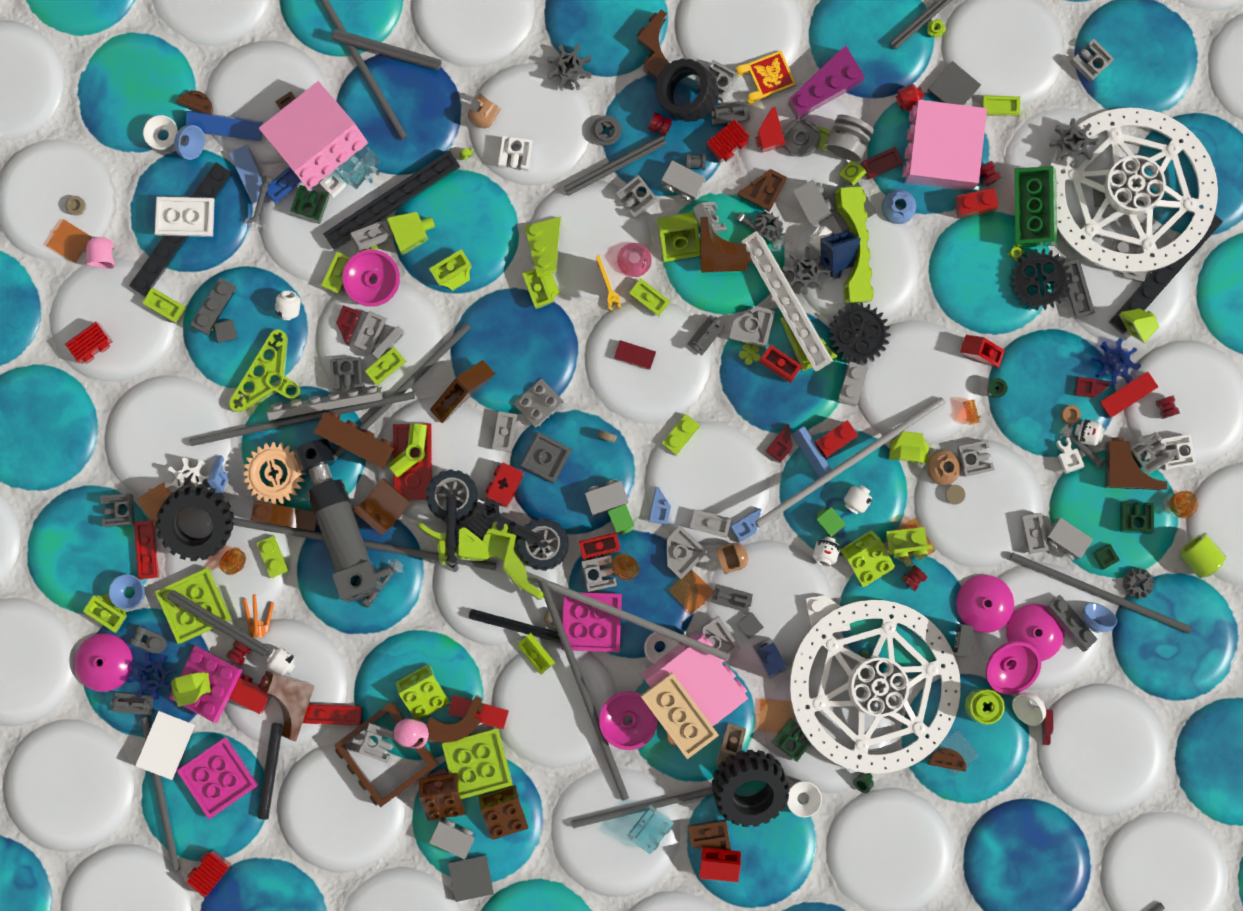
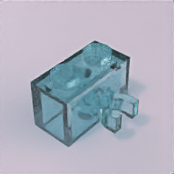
M365 145L335 170L343 181L357 190L365 179L369 183L373 182L369 176L370 173L380 174L379 170L375 167L381 161L375 152Z
M650 805L627 836L633 843L651 854L653 850L658 848L663 837L670 832L674 823L665 814Z

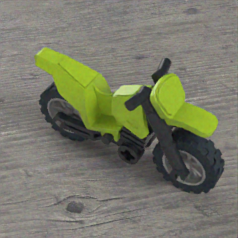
M449 469L445 472L441 471L437 476L435 475L427 486L426 499L430 511L437 518L445 521L446 534L435 532L420 521L417 523V527L424 534L438 541L440 564L446 566L447 559V564L451 570L457 572L459 567L456 564V557L468 561H484L491 557H497L503 562V572L521 591L527 592L537 600H542L543 592L528 582L526 568L514 553L516 540L521 560L534 570L547 571V569H554L557 565H560L567 555L569 541L565 529L558 522H554L549 518L533 519L530 523L521 526L514 521L502 517L499 506L494 501L485 502L482 505L480 514L476 513L467 525L457 527L459 524L458 520L462 521L465 517H469L476 508L478 492L475 482L468 474H464L460 470L453 471V469ZM454 482L453 489H449L446 484ZM457 483L464 489L457 492ZM442 486L446 490L445 494L438 493ZM466 492V500L458 497V495ZM438 497H446L442 505L438 501ZM458 501L463 503L459 508H457ZM492 509L494 510V514L491 513L490 516L487 515V511L490 512ZM545 531L544 536L536 532ZM547 533H552L554 538L547 540ZM557 541V549L548 544ZM529 546L535 548L536 550L533 553H531V551L529 550ZM548 549L554 552L549 557L546 556ZM540 552L543 553L544 558H539L535 555Z

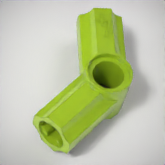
M410 423L406 450L387 464L397 477L401 476L417 462L423 460L425 456L424 448L427 425ZM414 448L420 450V455L417 458H412L410 455L411 450Z

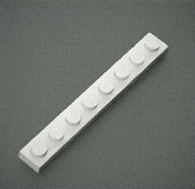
M756 231L741 242L746 244L747 252L750 251L753 263L814 371H819L833 362L762 235Z

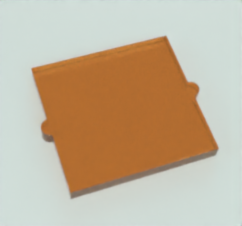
M63 219L58 229L53 231L54 235L47 246L76 263L82 252L86 251L87 242L92 236Z
M164 482L153 489H149L147 493L137 498V501L155 527L158 520L157 513L161 505L171 494L170 490L165 487Z
M692 569L682 579L678 578V581L668 590L691 614L701 605H705V601L714 593Z
M760 699V713L757 714L759 717L758 731L778 733L788 719H795L791 701Z

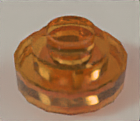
M1180 491L1171 498L1169 508L1177 518H1188L1197 512L1199 501L1192 492Z
M236 547L229 549L220 559V570L226 575H234L241 571L246 561V554Z
M618 554L611 564L614 574L624 581L633 580L640 570L637 561L628 554Z

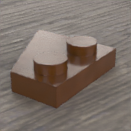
M769 169L761 177L751 182L750 185L741 189L737 196L770 212L787 177Z
M726 819L687 825L690 845L698 849L703 847L731 850Z

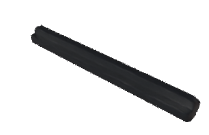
M471 609L469 612V619L527 635L532 633L535 637L557 643L561 642L557 631Z
M272 723L257 815L262 820L269 819L283 730V724Z

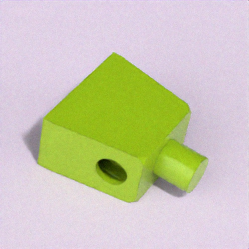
M418 212L387 218L402 255L428 240L426 231L436 227L432 216L421 220Z

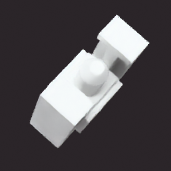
M502 136L499 167H507V158L510 155V165L512 168H516L519 157H523L521 170L529 171L533 140ZM514 144L522 146L519 151H513L511 148Z
M1191 434L1159 440V443H1164L1166 446L1174 445V449L1164 450L1162 455L1170 451L1173 456H1176V460L1169 461L1164 465V470L1196 465ZM1181 446L1188 448L1187 456H1182L1179 453Z

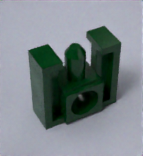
M299 185L290 209L291 215L320 224L330 198L329 194L321 192L317 204L315 203L317 192L311 191L308 200H304L308 189L305 186ZM307 207L312 208V211L309 213L303 212Z
M1122 501L1120 503V532L1152 534L1154 532V503H1144V515H1141V505L1136 502L1133 505V515H1130L1131 501ZM1134 519L1140 522V528L1134 526Z
M788 719L771 743L792 760L798 762L811 743L806 736L801 743L798 742V739L803 734L800 727L795 730L792 736L789 735L797 723L792 719ZM791 740L793 748L788 751L785 748V743Z

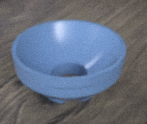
M195 125L183 126L177 132L174 139L176 152L179 156L188 160L197 158L205 146V136L202 129ZM185 135L186 142L184 145H181V137Z
M893 190L885 196L882 202V213L888 221L894 224H904L913 218L916 212V201L909 192ZM896 200H904L906 203L905 209H897L895 207Z
M121 575L115 578L109 588L111 602L123 610L137 607L145 596L143 583L133 575ZM127 587H133L135 590L132 598H127L124 594Z
M1088 603L1082 611L1086 627L1095 633L1109 632L1117 624V618L1113 612L1098 603Z

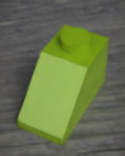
M1134 309L1119 314L1130 336L1143 343H1146L1160 327L1156 321L1157 317L1150 311L1145 312L1142 309Z

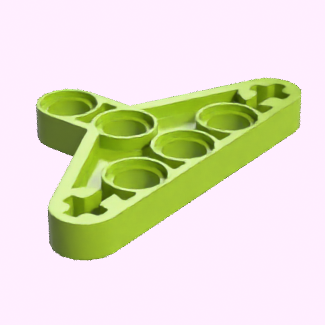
M274 330L270 333L229 401L230 408L233 411L242 413L275 391L288 399H295L300 395L299 385L285 377L288 337L282 330ZM280 334H282L281 338L283 339V341H278L275 346L279 348V350L276 351L273 347L269 346V344L271 343L274 345L276 342L274 336H279ZM266 350L273 351L274 356L272 359H264L263 354ZM255 367H263L264 372L261 376L254 375ZM272 376L280 378V383L277 386L270 384ZM247 382H251L254 385V389L250 393L244 391V385ZM290 385L296 387V393L292 396L286 393V389ZM240 392L246 396H250L248 400L246 398L242 399V407H237V409L235 408L236 404L234 402L236 400L240 401V399L242 398V396L239 395Z

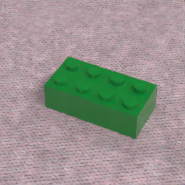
M1054 166L1014 169L1016 245L1019 248L1058 246L1056 169Z

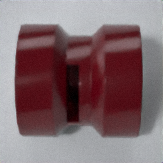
M655 112L648 130L652 132L657 131L661 136L666 137L673 120L670 118L664 119L661 117V114Z
M993 161L980 167V176L983 178L985 187L1002 178L1000 173L996 172Z
M1174 395L1155 401L1157 407L1161 410V419L1180 414L1179 408L1175 405Z
M913 565L910 568V572L905 574L901 580L915 592L919 588V584L925 582L928 576L916 565Z
M235 640L233 648L227 652L226 657L239 665H243L245 662L244 656L250 654L252 649Z

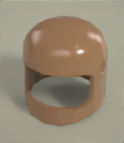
M478 93L475 99L480 103L477 111L469 109L468 119L476 127L487 129L493 124L501 108L485 98L481 93Z
M732 543L717 548L718 560L724 574L741 570L747 566L749 561L748 553L741 543Z

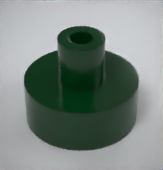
M1000 378L991 380L987 385V392L993 398L1004 396L1008 389L1007 383Z
M859 773L854 778L853 784L860 792L868 793L874 786L873 776L870 773Z

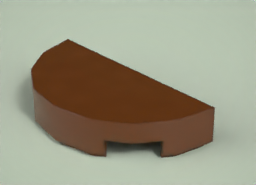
M191 90L180 95L176 101L177 104L197 112L213 113L211 101L200 91Z
M952 749L935 751L927 765L966 772V763L963 757Z

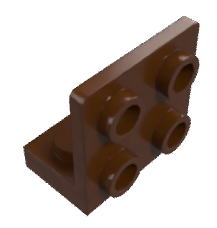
M382 478L366 499L358 504L353 511L379 534L384 535L390 531L411 504V501Z
M457 773L419 779V799L427 820H439L465 815V808L459 794V777Z
M516 785L479 796L480 809L492 840L528 829V823L520 804Z

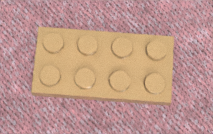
M673 672L640 695L687 759L719 736Z

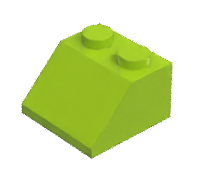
M694 212L657 218L664 262L700 256L698 224Z

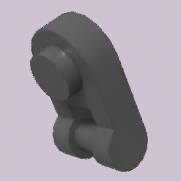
M137 625L135 629L136 634L134 638H131L130 644L155 654L161 653L166 649L167 640L164 636ZM143 635L149 636L146 643L141 641Z

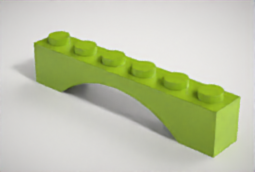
M863 187L839 188L835 190L836 210L846 221L850 232L861 238L854 265L843 284L844 304L867 303L872 301L874 289L871 286L870 280L872 278V269L869 267L871 252L867 245L869 232L866 230L867 212L864 209L866 194L863 192Z

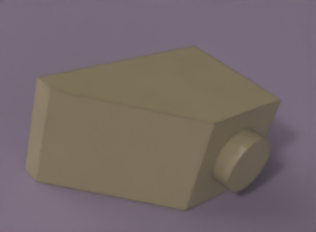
M731 723L727 724L715 766H718L722 761L725 762L728 756H734L736 752L741 751L746 728Z

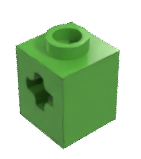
M626 504L608 511L616 533L621 532V535L632 531L631 527L635 525Z
M824 507L816 514L818 518L815 521L829 537H832L846 525L832 507L828 509Z

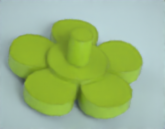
M749 344L743 345V351L739 352V358L745 359L746 365H751L753 361L758 362L761 357L757 354L759 347L752 346L751 348Z

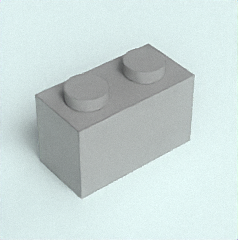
M672 160L661 180V184L665 190L671 193L675 191L680 194L682 199L695 202L706 178Z
M811 180L793 190L810 224L815 225L833 215L832 209L834 207L829 198L825 199L823 195L825 190L821 182L817 183V181Z
M852 362L847 365L837 398L838 402L851 406L858 404L869 367Z
M617 479L606 482L607 486L599 488V485L588 488V492L585 495L592 516L615 509L624 504H629L622 481L617 482Z
M1057 518L1046 534L1047 543L1055 549L1059 547L1065 551L1063 554L1072 560L1074 558L1081 559L1093 541L1091 537L1062 518Z
M449 819L440 820L429 843L465 860L476 837L473 835V831L466 827L460 829L455 826V822Z

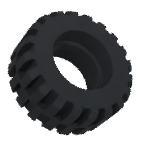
M189 484L185 488L183 486L178 488L167 497L157 513L156 528H159L157 535L159 539H163L162 545L164 548L169 547L171 549L169 553L172 555L177 553L180 555V559L183 560L187 557L190 558V561H197L198 558L206 560L209 556L216 555L225 546L234 527L232 522L234 514L232 511L230 512L231 505L229 501L225 502L223 500L225 496L222 493L218 495L215 493L216 489L212 487L206 489L203 484H199L198 487H195L194 484ZM185 507H198L206 511L213 522L211 533L204 538H193L185 534L178 524V514Z
M747 750V752L743 753L742 751L736 752V755H730L726 758L725 762L722 761L718 765L719 770L716 769L713 774L712 791L717 808L727 821L731 820L732 824L738 826L742 824V827H749V825L757 827L761 823L767 824L770 822V819H775L779 816V811L782 812L786 807L785 803L789 800L788 793L790 789L781 763L774 759V756L767 753L765 755L764 751L757 750V752H754L753 750ZM759 780L766 783L765 787L755 795L740 796L735 794L736 789L745 782Z

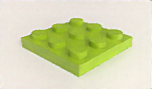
M208 567L155 591L178 645L215 627L168 600L167 596L171 590H175L226 622L232 621L231 615Z
M499 728L467 736L458 741L442 743L449 774H458L461 799L513 785Z

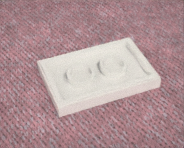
M156 197L155 235L213 237L215 199Z
M158 711L135 766L173 780L195 725Z

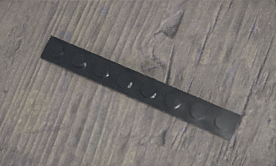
M447 151L323 233V235L335 251L351 240L350 233L377 223L459 169V163L451 151Z
M216 162L191 198L216 199L233 175L232 172ZM163 236L129 286L146 297L189 236Z
M1214 214L1213 220L1201 241L1178 261L1154 270L1108 323L1123 335L1127 328L1119 314L1134 309L1145 311L1223 221Z

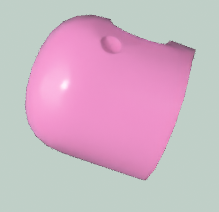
M105 237L90 239L86 246V264L113 269L115 267V261L112 259L113 242Z
M403 719L394 728V738L403 747L419 749L428 740V728L422 721ZM419 738H423V742L419 746L413 747Z

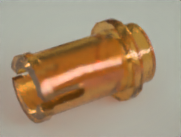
M975 400L963 402L967 415L966 422L969 425L979 423L981 416L978 415Z

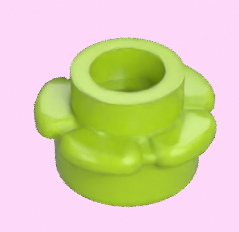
M939 19L931 20L927 25V32L931 37H941L942 33L946 30L945 25Z

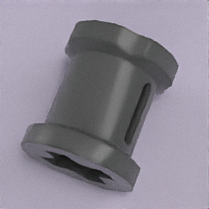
M687 152L686 168H701L705 170L706 153L690 155Z

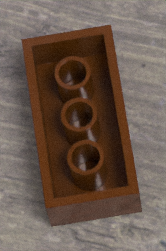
M331 410L329 414L324 412L314 433L384 469L394 450L391 447L392 443L384 438H381L379 441L374 438L375 434L367 429H364L363 432L357 429V424L350 420H347L346 423L339 419L340 415Z

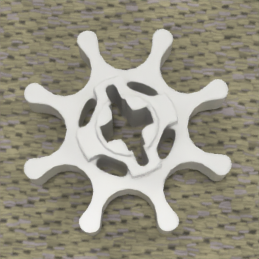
M183 457L184 467L182 470L177 471L174 467L168 468V471L175 474V481L173 483H166V488L173 486L177 489L182 486L185 488L188 484L187 478H191L192 484L198 487L199 484H204V481L209 477V475L203 476L201 474V467L205 465L204 461H199L195 468H191L188 464L189 459Z

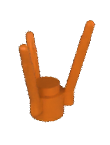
M252 595L254 621H251L247 600L243 598L250 636L266 637V632H270L269 625L274 602L270 603L264 625V621H258L256 595Z

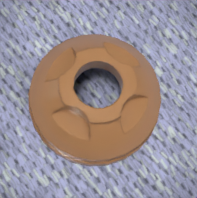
M937 451L927 461L928 476L938 485L953 483L961 473L960 460L950 451ZM947 461L952 464V471L950 473L945 472L943 468L944 463Z

